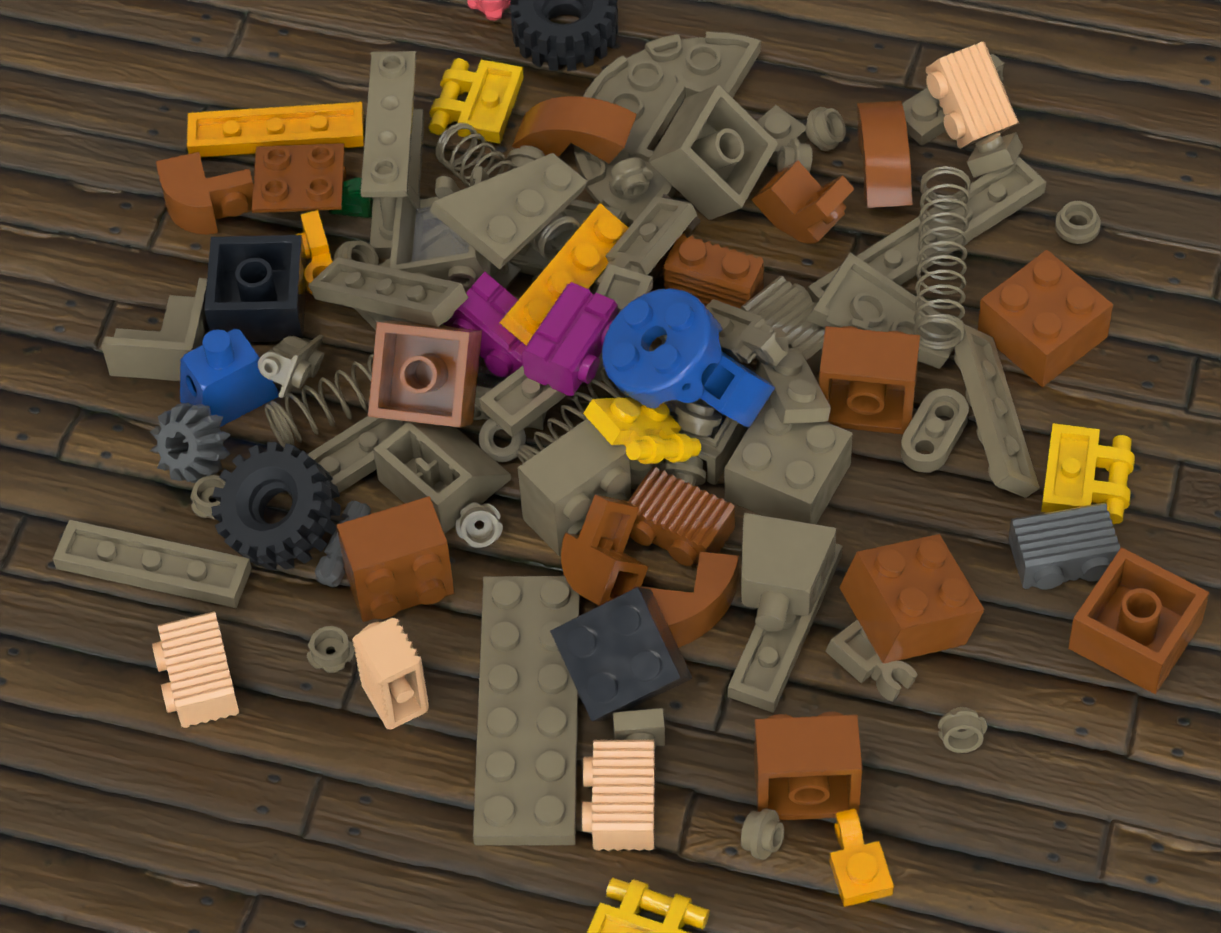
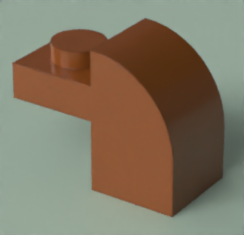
M199 152L155 161L168 214L180 228L196 234H216L218 229L215 219L239 216L252 211L253 181L250 169L205 178Z
M797 160L778 171L751 200L776 228L799 242L817 243L845 214L843 211L847 206L843 201L854 190V187L843 175L821 187Z
M595 494L580 535L565 532L561 549V563L565 578L571 588L579 595L600 606L635 589V586L641 587L649 566L623 553L640 508L625 500Z

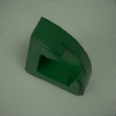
M353 178L343 182L342 209L329 210V213L372 218L373 197H361L362 178Z

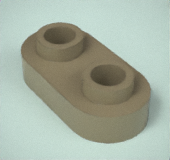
M942 388L931 391L923 399L905 430L901 441L902 460L912 470L923 473L933 472L945 464L967 425L969 406L961 393L952 389ZM947 416L950 418V420L943 421L938 417ZM925 450L930 452V454H921L918 452Z

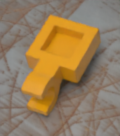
M318 210L300 214L304 232L296 234L302 235L306 259H311V262L304 270L305 283L310 294L312 292L308 285L333 262Z
M855 808L835 813L837 823L834 824V829L841 850L830 853L829 862L843 907L893 895L894 885L880 842L877 841L864 845L861 825Z

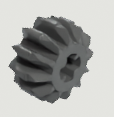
M188 402L177 404L172 410L164 411L158 416L160 426H156L150 431L157 439V445L150 452L159 454L161 457L157 469L169 470L171 480H186L187 482L191 481V483H196L205 476L217 474L222 470L220 460L226 459L231 454L223 446V441L231 434L224 431L221 432L219 428L223 417L211 415L210 406L203 404L194 405Z

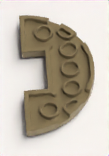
M706 32V37L680 39V35L675 34L645 43L644 50L631 55L627 59L622 55L608 65L594 79L583 97L607 101L624 107L637 115L625 147L610 164L574 145L576 167L579 175L588 181L585 188L596 204L599 205L601 203L603 206L625 210L629 219L626 226L630 227L654 197H662L665 193L673 198L677 189L648 162L654 153V147L685 98L717 84L733 98L761 52V40L725 32ZM634 157L644 160L646 167H650L654 173V177L650 180L649 189L643 195L635 198H627L624 195L616 194L611 187V181L613 180L611 176L612 168L622 160Z

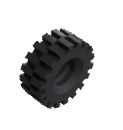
M510 0L511 27L515 47H520V54L525 59L532 55V64L538 67L547 62L549 70L558 71L559 65H567V71L577 70L576 64L583 62L585 68L594 65L593 57L595 55L602 60L608 55L607 47L613 48L616 43V35H618L617 0ZM560 15H572L579 18L577 21L569 24H557L550 21L552 18Z
M267 442V451L263 450L259 445L248 448L251 457L245 459L240 454L232 460L237 466L232 473L224 469L219 477L226 482L224 488H214L212 497L218 500L220 505L211 506L212 517L220 522L214 525L218 534L225 538L224 542L240 555L249 558L253 564L257 566L260 564L266 569L276 570L277 564L285 570L295 568V558L304 564L313 559L309 553L313 547L322 551L327 546V543L321 539L325 532L332 535L335 533L337 526L330 519L331 515L340 516L341 506L333 500V498L340 496L338 487L331 482L333 478L328 471L294 445L286 443L283 448L277 442ZM281 492H289L293 497V501L288 514L277 523H266L264 511L268 502Z

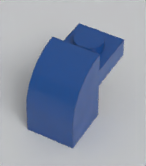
M722 351L720 362L708 365L702 374L701 381L704 391L700 398L720 413L750 428L776 387Z

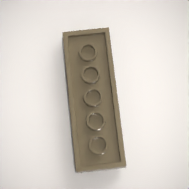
M565 576L483 577L473 824L474 846L575 845L578 691L550 630L580 616V595L571 588Z

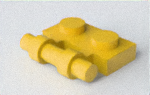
M455 59L451 68L447 69L442 77L440 85L443 90L440 98L435 99L431 106L429 114L432 119L429 124V130L436 135H442L447 126L454 121L468 123L475 128L477 134L484 136L485 141L500 144L524 79L523 67L481 60L477 72L468 71L469 63L467 61ZM469 92L465 102L457 100L459 95ZM468 129L458 130V136L467 137L471 135Z
M631 397L592 399L583 413L611 445H625L628 458L638 460L642 464H657L664 458L673 463L685 462L690 457L698 456L701 452V443L697 438H690L686 434L679 433L682 427L669 414L670 410L665 403L652 409Z
M1053 423L1041 512L1048 513L1091 505V502L1106 503L1112 524L1121 523L1124 510L1130 505L1131 490L1127 487L1128 474L1134 470L1135 456L1131 452V438L1125 435H1118L1113 438L1112 447L1098 445L1100 429ZM1096 467L1105 468L1109 472L1108 482L1094 480Z
M612 878L607 888L606 897L622 902L621 906L618 909L599 903L587 933H689L681 930V928L688 924L703 930L709 917V910L693 905L692 898L676 894L673 898L649 890L647 883L635 879L628 883ZM643 909L664 916L665 919L662 924L639 916L638 913Z

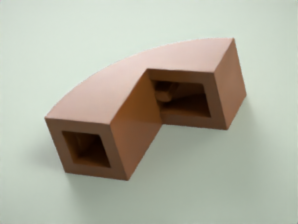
M577 96L552 98L536 104L525 113L512 147L519 149L521 146H532L540 149L545 156L554 153L559 157L569 144L572 143L610 164L625 147L637 114L619 105L595 98Z
M902 102L857 103L858 147L863 156L864 201L867 208L912 205L909 142Z
M700 551L694 593L648 588L652 590L678 647L691 643L703 636L725 615L738 587L739 556Z

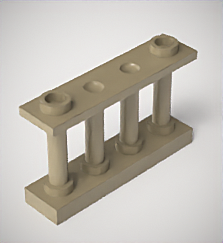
M416 51L371 52L361 197H373L370 245L375 249L378 259L391 258L396 198L407 197L408 182L420 198L425 119L423 109H413Z

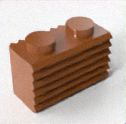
M684 233L675 241L663 268L665 269L664 289L673 288L686 291L697 297L705 307L714 299L741 309V306L763 290L764 261L762 257L755 258L753 254L746 256L744 251L737 252L736 249L729 251L727 246L721 248L719 244L712 246L710 241L704 243L702 239H694L693 236L687 238Z
M656 466L650 469L628 501L640 508L629 536L641 545L649 546L653 543L667 550L676 562L684 566H691L693 563L698 565L700 551L719 553L725 541H728L730 534L735 529V506L731 502L726 503L723 498L718 499L714 494L710 495L706 490L701 491L698 486L693 487L689 482L685 483L681 478L676 479L673 474L668 475L665 470L660 471Z

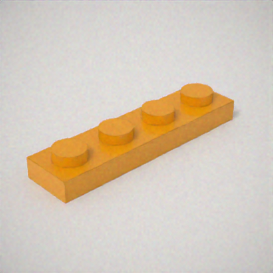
M362 102L188 113V154L199 152L200 157L256 154V147L344 143L345 148L364 147V112Z
M599 203L499 323L522 343L527 345L567 284L573 282L584 288H590L608 264L605 256L629 227Z

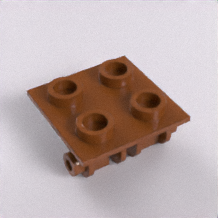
M344 143L256 147L252 213L341 210L343 182L347 180L346 166H344Z

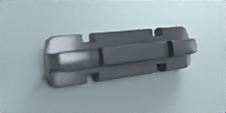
M353 500L347 504L342 514V517L345 519L340 520L338 524L372 514L371 508L365 503ZM337 528L324 551L327 556L321 557L315 569L316 580L330 587L338 586L345 574Z

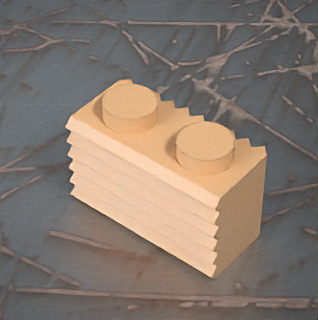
M984 41L943 56L926 67L928 90L935 99L940 100V106L943 108V114L945 115L944 126L950 138L957 140V146L960 149L976 143L981 138L992 133L1004 132L1019 123Z
M216 612L158 625L161 641L152 643L158 671L167 670L170 682L161 684L167 713L177 711L181 727L188 728L190 725L197 726L200 722L216 721L220 717L236 716L239 713Z
M390 618L384 622L371 623L363 628L352 639L354 642L353 646L355 647L354 651L356 652L355 656L357 657L358 671L360 672L359 676L361 677L360 681L362 682L361 686L387 729H394L426 713L429 703L421 657L417 656V650L413 649L412 642L408 641V635L404 634L403 627L399 626V620Z
M594 740L593 757L583 758L584 787H592V801L582 803L583 832H592L593 849L597 851L602 849L607 851L612 849L618 851L622 849L628 851L632 849L638 851L646 849L650 851L654 849V740Z

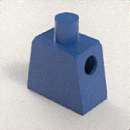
M219 329L212 330L204 336L202 346L184 354L180 359L181 404L188 402L194 405L203 404L210 406L211 415L223 417L220 427L277 398L279 395L274 382L265 378L258 369L260 357L240 329H233L229 332Z

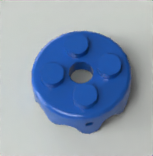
M669 288L645 293L625 306L610 324L602 347V360L605 371L610 380L627 398L631 397L648 408H657L660 404L670 400H678L683 403L695 402L702 396L704 391L701 381L704 370L708 365L719 363L721 360L722 351L719 332L723 331V328L697 297L686 291ZM667 335L666 342L663 345L657 347L654 351H649L651 343L657 337Z

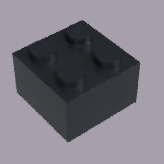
M302 235L211 237L205 298V315L209 332L217 329L226 332L240 329L248 342L282 341L288 336H296L303 339L307 288L304 270L307 266Z
M637 587L550 630L591 721H607L613 718V712L627 711L692 679L691 673L651 589Z

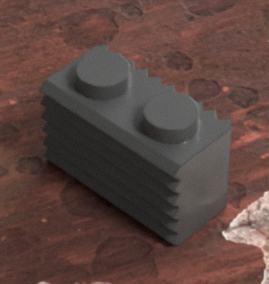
M1106 503L1011 519L1008 541L1022 587L1025 589H1029L1032 586L1043 590L1052 589L1063 582L1065 583L1068 580L1075 581L1078 578L1087 581H1098L1120 550V544L1118 543L1117 535H1115V528L1113 527L1112 519H1110Z

